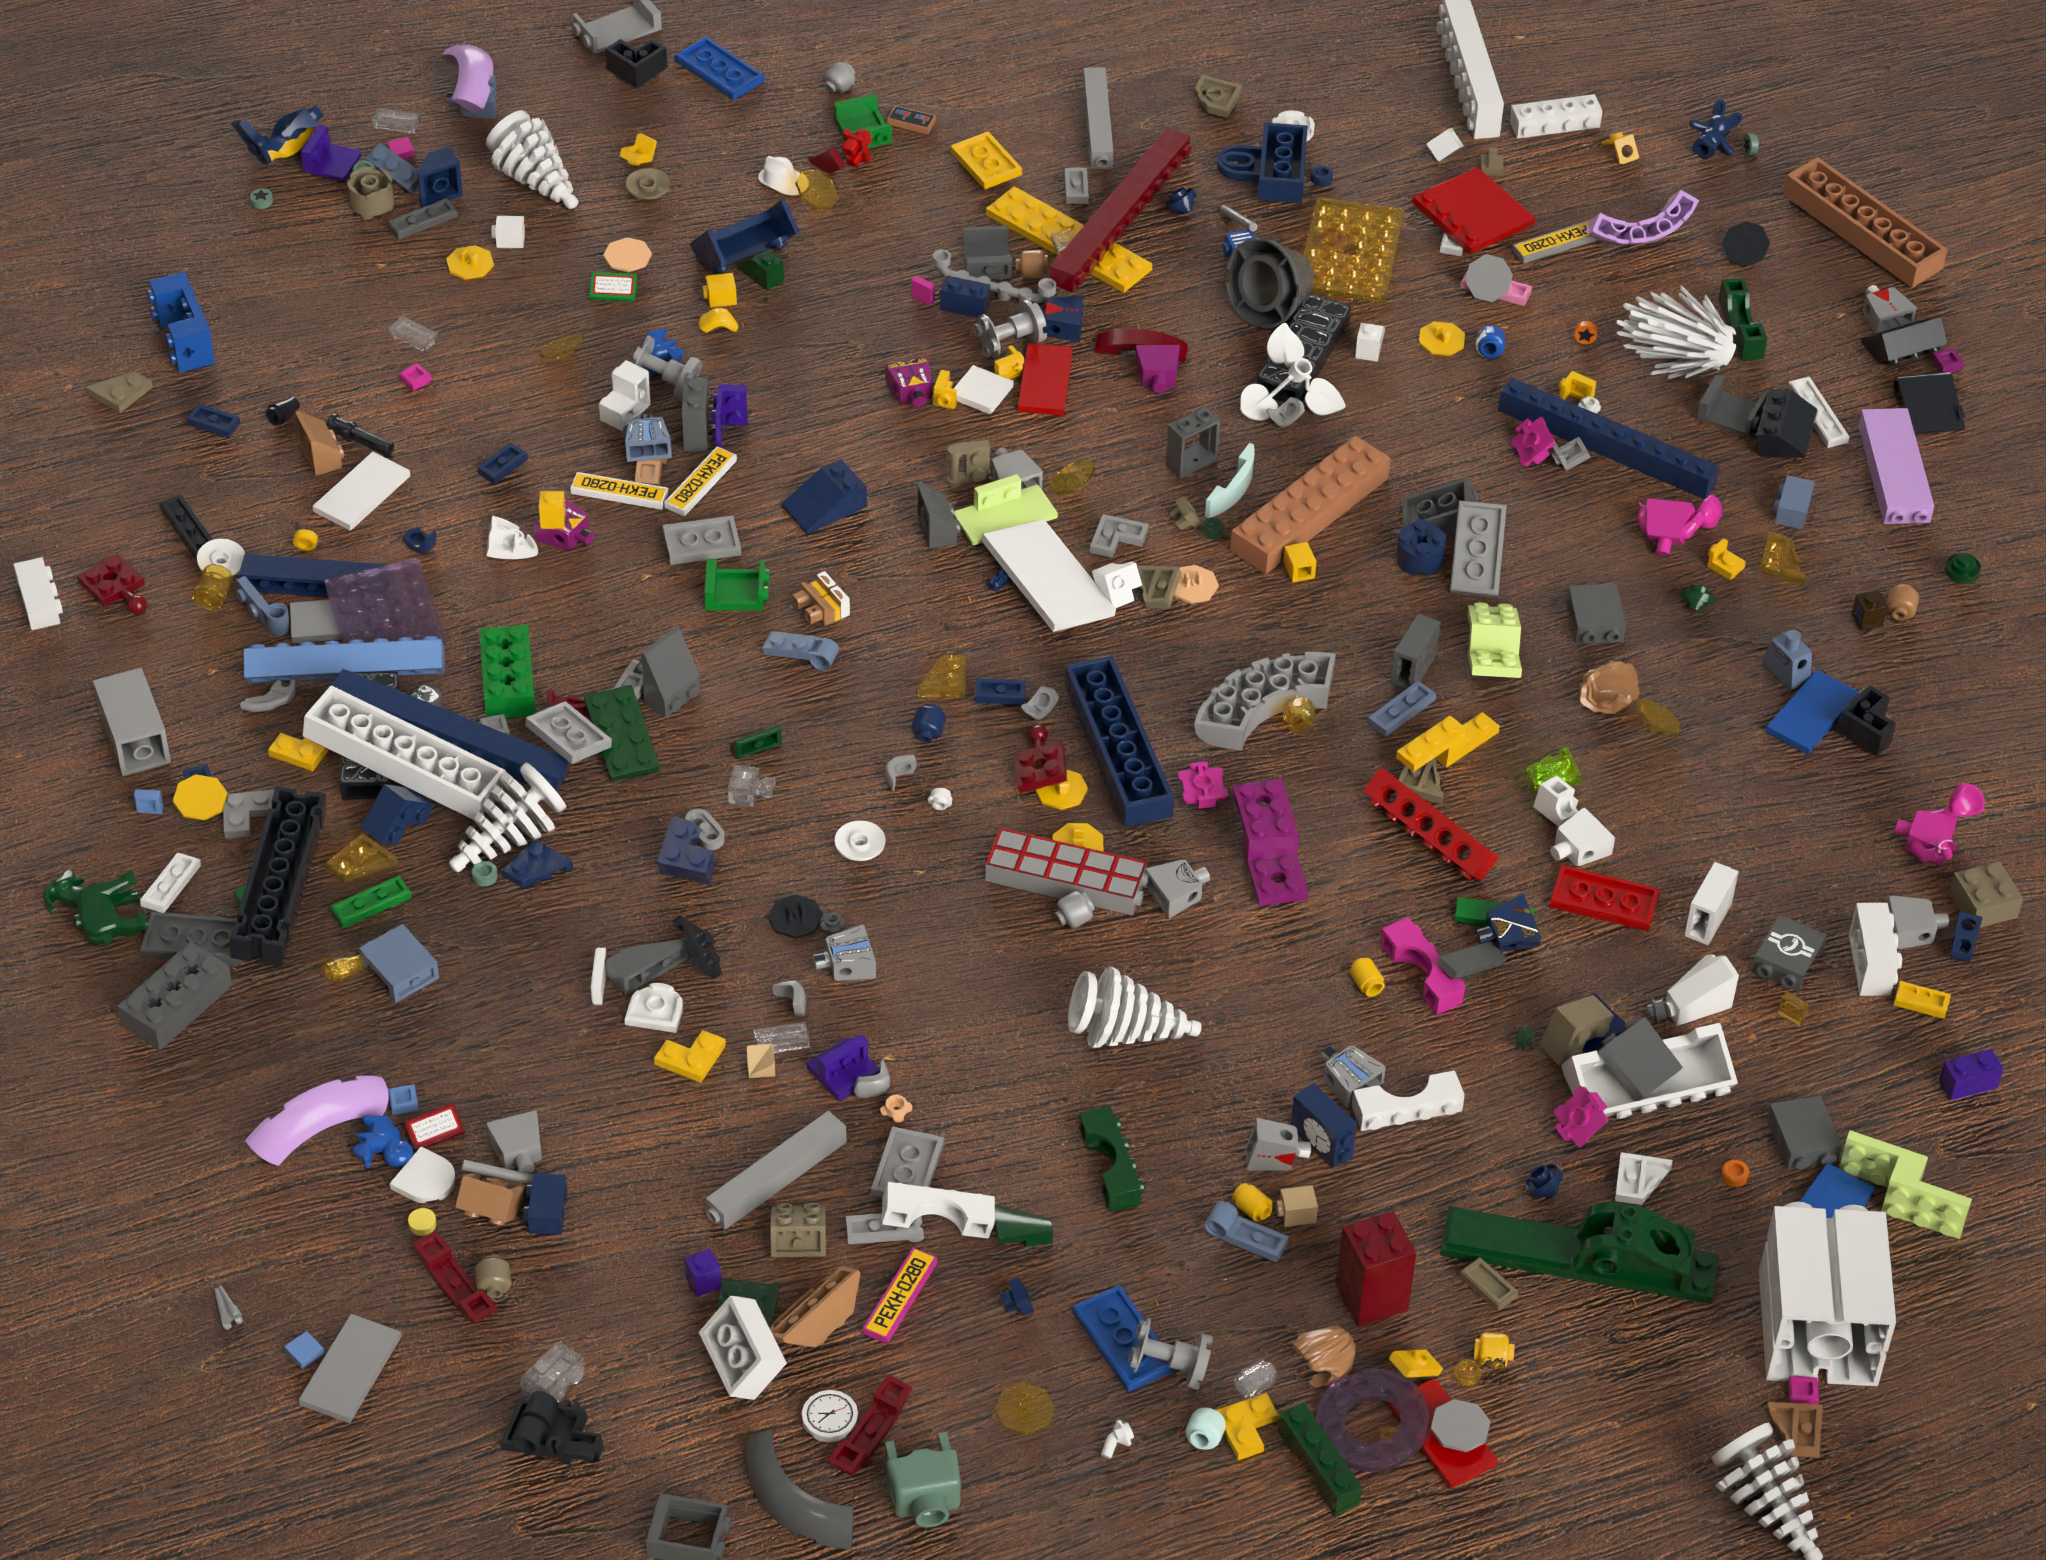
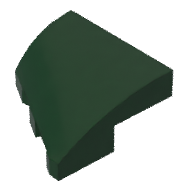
M995 1205V1223L993 1226L996 1229L999 1244L1025 1241L1026 1247L1053 1243V1228L1049 1218Z

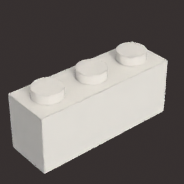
M43 557L15 563L16 578L31 630L60 624L59 614L63 613L60 599L54 598L58 596L55 582L50 583V580H53L50 566L45 567Z

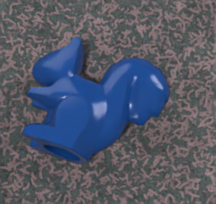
M665 328L650 331L646 334L643 342L647 335L655 338V345L651 355L668 362L671 359L677 362L681 361L684 354L683 349L674 345L676 343L675 339L666 341L664 337L666 335ZM645 367V370H648L649 376H654L658 374L657 372Z
M364 1116L363 1122L366 1124L365 1130L368 1132L357 1134L359 1139L358 1144L353 1147L354 1155L365 1164L367 1169L370 1168L375 1153H383L384 1160L390 1166L401 1167L406 1165L413 1157V1147L409 1145L408 1141L401 1140L400 1132L393 1125L392 1120L387 1116Z

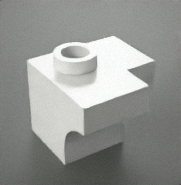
M1135 562L1125 564L1110 563L1092 571L1096 585L1115 608L1134 601L1132 589L1142 585Z
M1555 776L1540 784L1533 807L1558 827L1579 812L1576 809L1578 800L1573 797L1575 789L1561 778Z

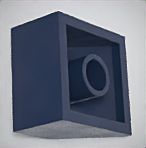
M447 146L429 152L417 171L421 208L446 198L451 200L463 196L460 161L451 148Z

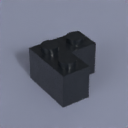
M652 38L637 48L622 39L605 48L606 69L636 88L667 68L666 47Z
M1869 685L1841 711L1837 732L1878 756L1891 744L1896 725L1894 721L1886 717L1890 697Z

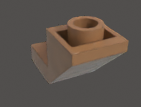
M667 458L637 461L635 482L660 485L662 464L667 465Z

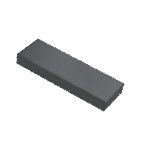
M446 198L387 221L391 232L400 240L458 217V213Z
M1486 942L1439 957L1437 964L1455 980L1503 965L1507 957L1491 942Z

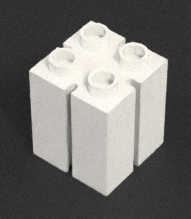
M1792 1202L1784 1207L1774 1206L1767 1235L1768 1242L1765 1243L1759 1268L1766 1380L1788 1381L1789 1376L1816 1377L1818 1379L1819 1369L1824 1368L1826 1369L1827 1384L1878 1386L1886 1359V1352H1888L1896 1324L1886 1212L1868 1211L1860 1205H1847L1839 1210L1835 1209L1832 1218H1826L1825 1209L1813 1208L1804 1202Z

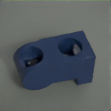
M1965 912L1959 913L1950 958L1971 962L1983 917ZM1963 921H1971L1975 924V927L1961 923Z

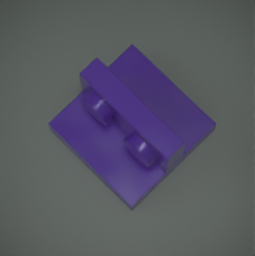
M862 1034L853 1039L847 1037L806 1062L807 1070L838 1102L854 1093V1086L858 1077L874 1076L879 1074L881 1070L868 1057V1040Z

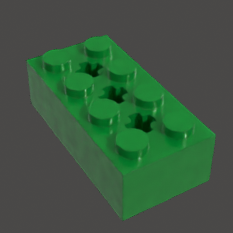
M516 625L479 628L486 717L504 714L505 718H517L536 714L529 626Z

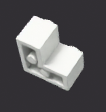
M627 360L614 369L612 373L613 391L599 403L600 421L623 431L624 426L630 420L637 418L650 406L649 372Z

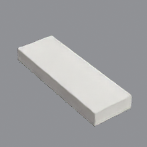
M177 852L140 899L141 906L165 913L201 867L200 859Z

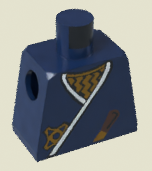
M1524 894L1488 911L1486 916L1487 926L1476 930V936L1480 944L1494 941L1495 946L1501 952L1538 947L1541 940V935Z

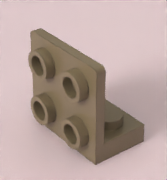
M781 1203L771 1207V1257H826V1206H820L818 1203H807L804 1206Z

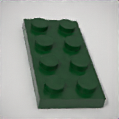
M632 684L584 695V703L591 723L612 739L611 748L601 751L611 783L659 771V763Z

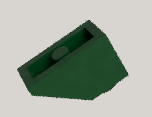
M769 249L737 265L740 271L767 291L784 281V260Z

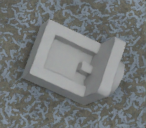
M1580 437L1559 448L1556 442L1552 446L1554 452L1551 453L1557 465L1562 463L1566 471L1591 458Z

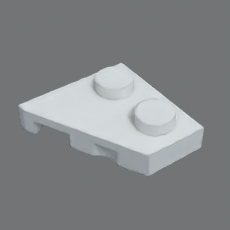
M1621 1152L1615 1201L1642 1205L1669 1173L1672 1160Z

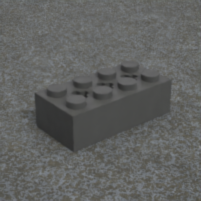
M190 941L117 1006L121 1026L160 1051L232 987L229 965Z

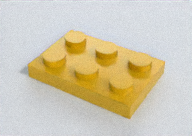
M989 132L951 145V153L984 190L1022 175V167Z

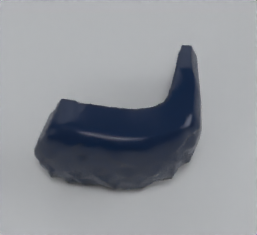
M415 527L405 533L402 541L413 551L422 554L436 546L437 535L435 530L427 535L419 527Z

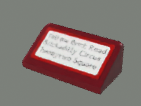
M453 1103L404 1122L405 1134L415 1152L420 1147L426 1149L465 1133Z

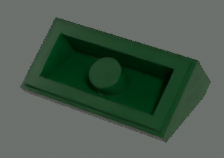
M777 725L734 740L730 745V750L736 760L782 744L781 726Z

